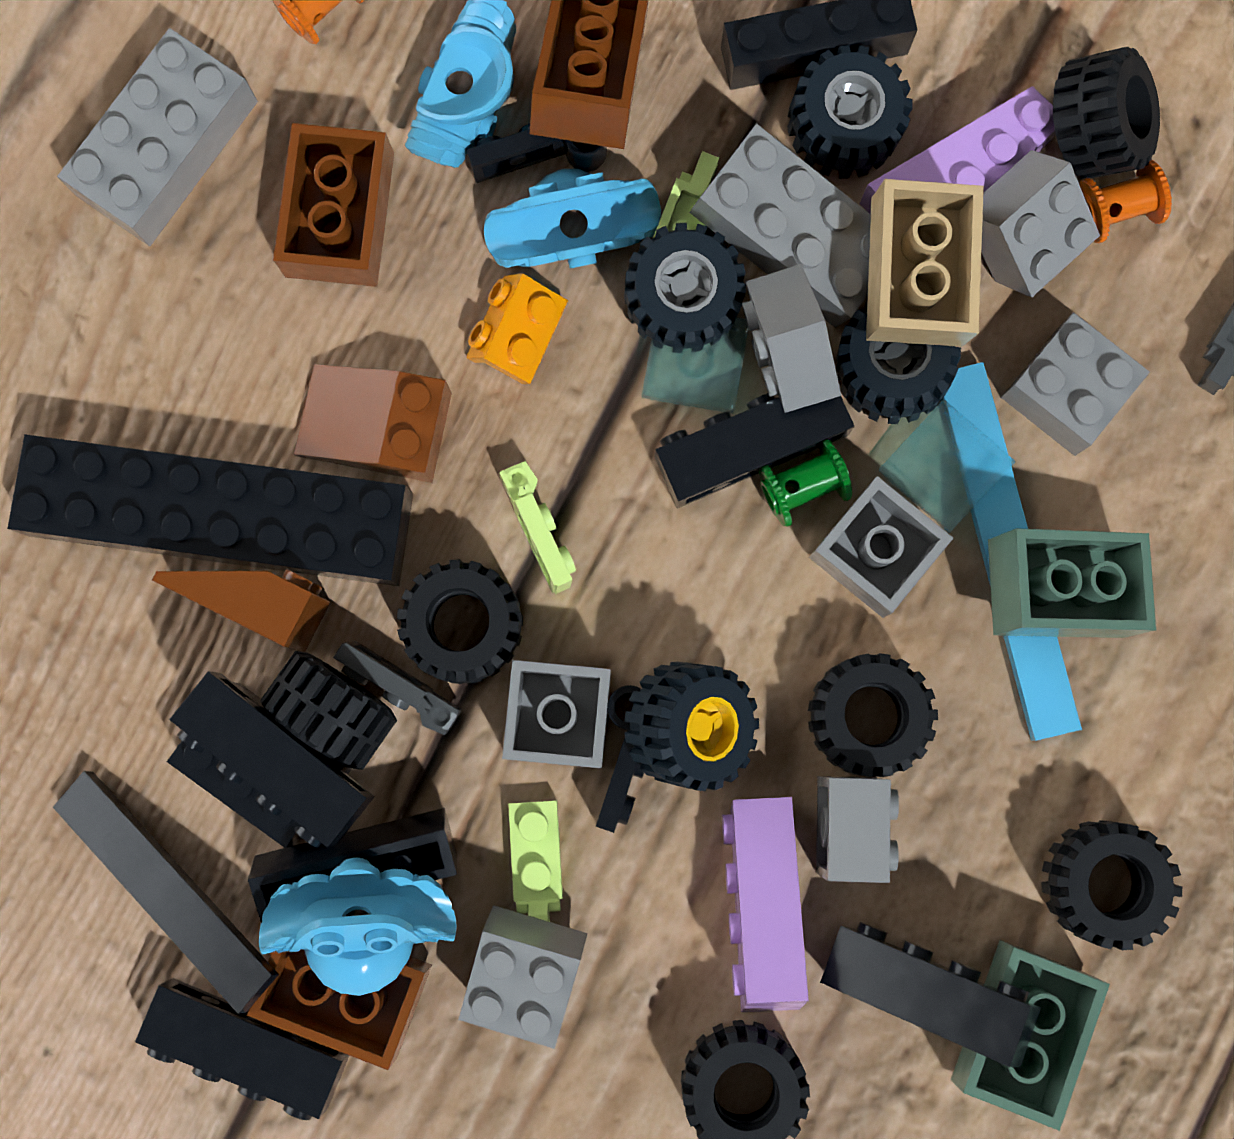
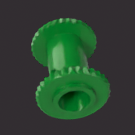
M826 439L818 444L820 456L774 475L768 465L759 468L761 488L772 513L783 526L788 527L792 524L789 510L836 490L844 501L852 498L853 491L848 469L842 456L830 440ZM785 486H792L795 489V493H789Z

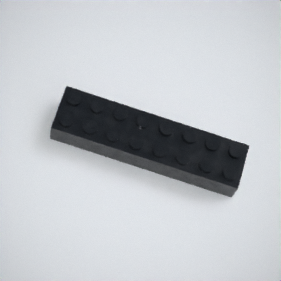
M24 434L7 529L35 538L280 571L288 569L295 573L400 586L413 493L406 485Z

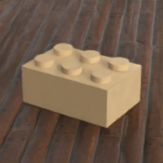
M896 179L883 180L871 198L866 341L962 347L979 333L984 186Z

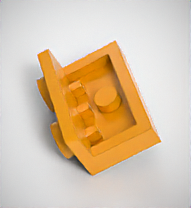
M523 273L504 276L492 287L488 296L489 309L484 319L475 325L470 334L468 344L471 348L467 354V359L474 363H486L521 384H530L568 300Z

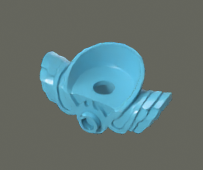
M468 0L457 21L454 23L451 33L446 36L442 43L439 59L435 61L434 67L427 66L424 69L418 86V92L423 96L418 99L416 106L418 114L416 119L412 120L411 130L405 143V147L412 154L437 164L456 168L464 162L467 155L466 149L475 147V144L483 138L493 136L497 124V116L494 115L495 111L508 100L515 78L513 75L511 49L516 34L514 15L507 6L506 1ZM464 71L471 75L473 85L468 92L454 94L447 89L448 77L453 72Z
M560 169L544 176L535 186L528 188L530 194L528 198L516 201L505 208L492 210L487 214L484 224V237L487 248L497 264L506 268L514 266L531 267L568 259L569 269L597 263L595 253L631 246L639 243L647 236L652 238L661 218L660 201L653 184L647 179L604 181L603 172L591 174L580 169ZM569 210H578L587 219V229L578 238L567 237L560 228V219Z
M350 858L344 860L340 866H337L330 876L311 874L302 877L292 885L283 884L271 896L270 902L263 912L259 931V949L262 955L274 951L278 953L286 951L299 952L302 949L305 952L309 967L325 986L341 994L361 996L379 991L394 981L408 962L414 943L438 942L439 940L454 941L457 930L456 917L449 897L444 892L442 886L428 875H413L405 869H390L380 873L378 868L371 865L369 861L363 858ZM353 910H364L370 914L346 916Z

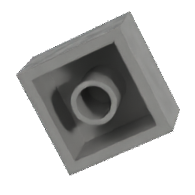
M1031 150L983 193L981 253L995 282L1027 296L1033 297L1100 236L1072 165L1068 161Z
M802 264L745 281L750 301L742 303L749 330L752 331L754 340H751L758 366L761 368L768 365V367L762 369V374L769 396L779 395L785 413L841 396L826 322Z
M1073 312L1056 329L1001 398L1076 456L1093 444L1150 371Z
M877 476L809 558L884 618L894 612L953 540V537Z
M512 660L502 759L602 768L611 669Z
M817 776L816 873L827 881L890 883V871H897L899 860L898 843L896 840H890V820H897L899 796L897 789H891L890 779Z
M493 905L482 931L458 1020L555 1049L588 933Z

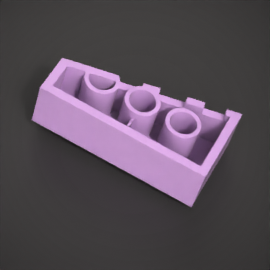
M1033 86L869 183L859 204L871 214V198L884 179L984 186V193L1029 151L1040 152L1053 139L1056 134L1053 121V105Z
M792 797L733 800L730 809L731 814L722 815L724 844H732L733 863H727L725 870L727 894L735 893L736 913H729L730 943L738 945V964L732 965L734 996H740L741 1012L800 1010L809 1000Z

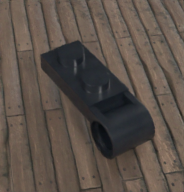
M530 123L523 126L518 133L503 138L489 136L478 141L475 147L466 149L476 183L565 154L573 168L591 172L598 169L604 163L607 156L606 146L596 145L591 149L582 150L574 145L575 141L530 134Z
M632 685L622 686L615 690L610 696L607 706L612 722L619 728L627 731L630 730V723L624 722L617 716L615 705L623 695L632 694L633 691H641V688ZM625 738L595 826L613 833L617 823L627 825L636 799V797L627 795L632 777L635 776L642 779L644 772L640 770L642 763L634 762L629 753L634 748V745L626 743Z

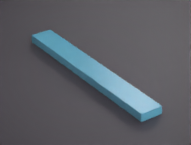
M984 362L958 368L956 376L941 402L990 584L988 539L1016 528L1028 529ZM1004 636L1031 741L1082 730L1058 638L1047 636Z

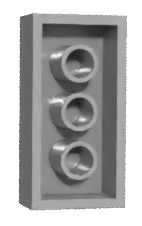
M169 28L57 177L78 198L148 246H151L258 101L245 78Z
M756 123L689 213L716 233L718 231L725 236L727 243L731 246L733 245L737 251L767 274L802 264L824 319L836 328L853 316L868 295L871 214Z

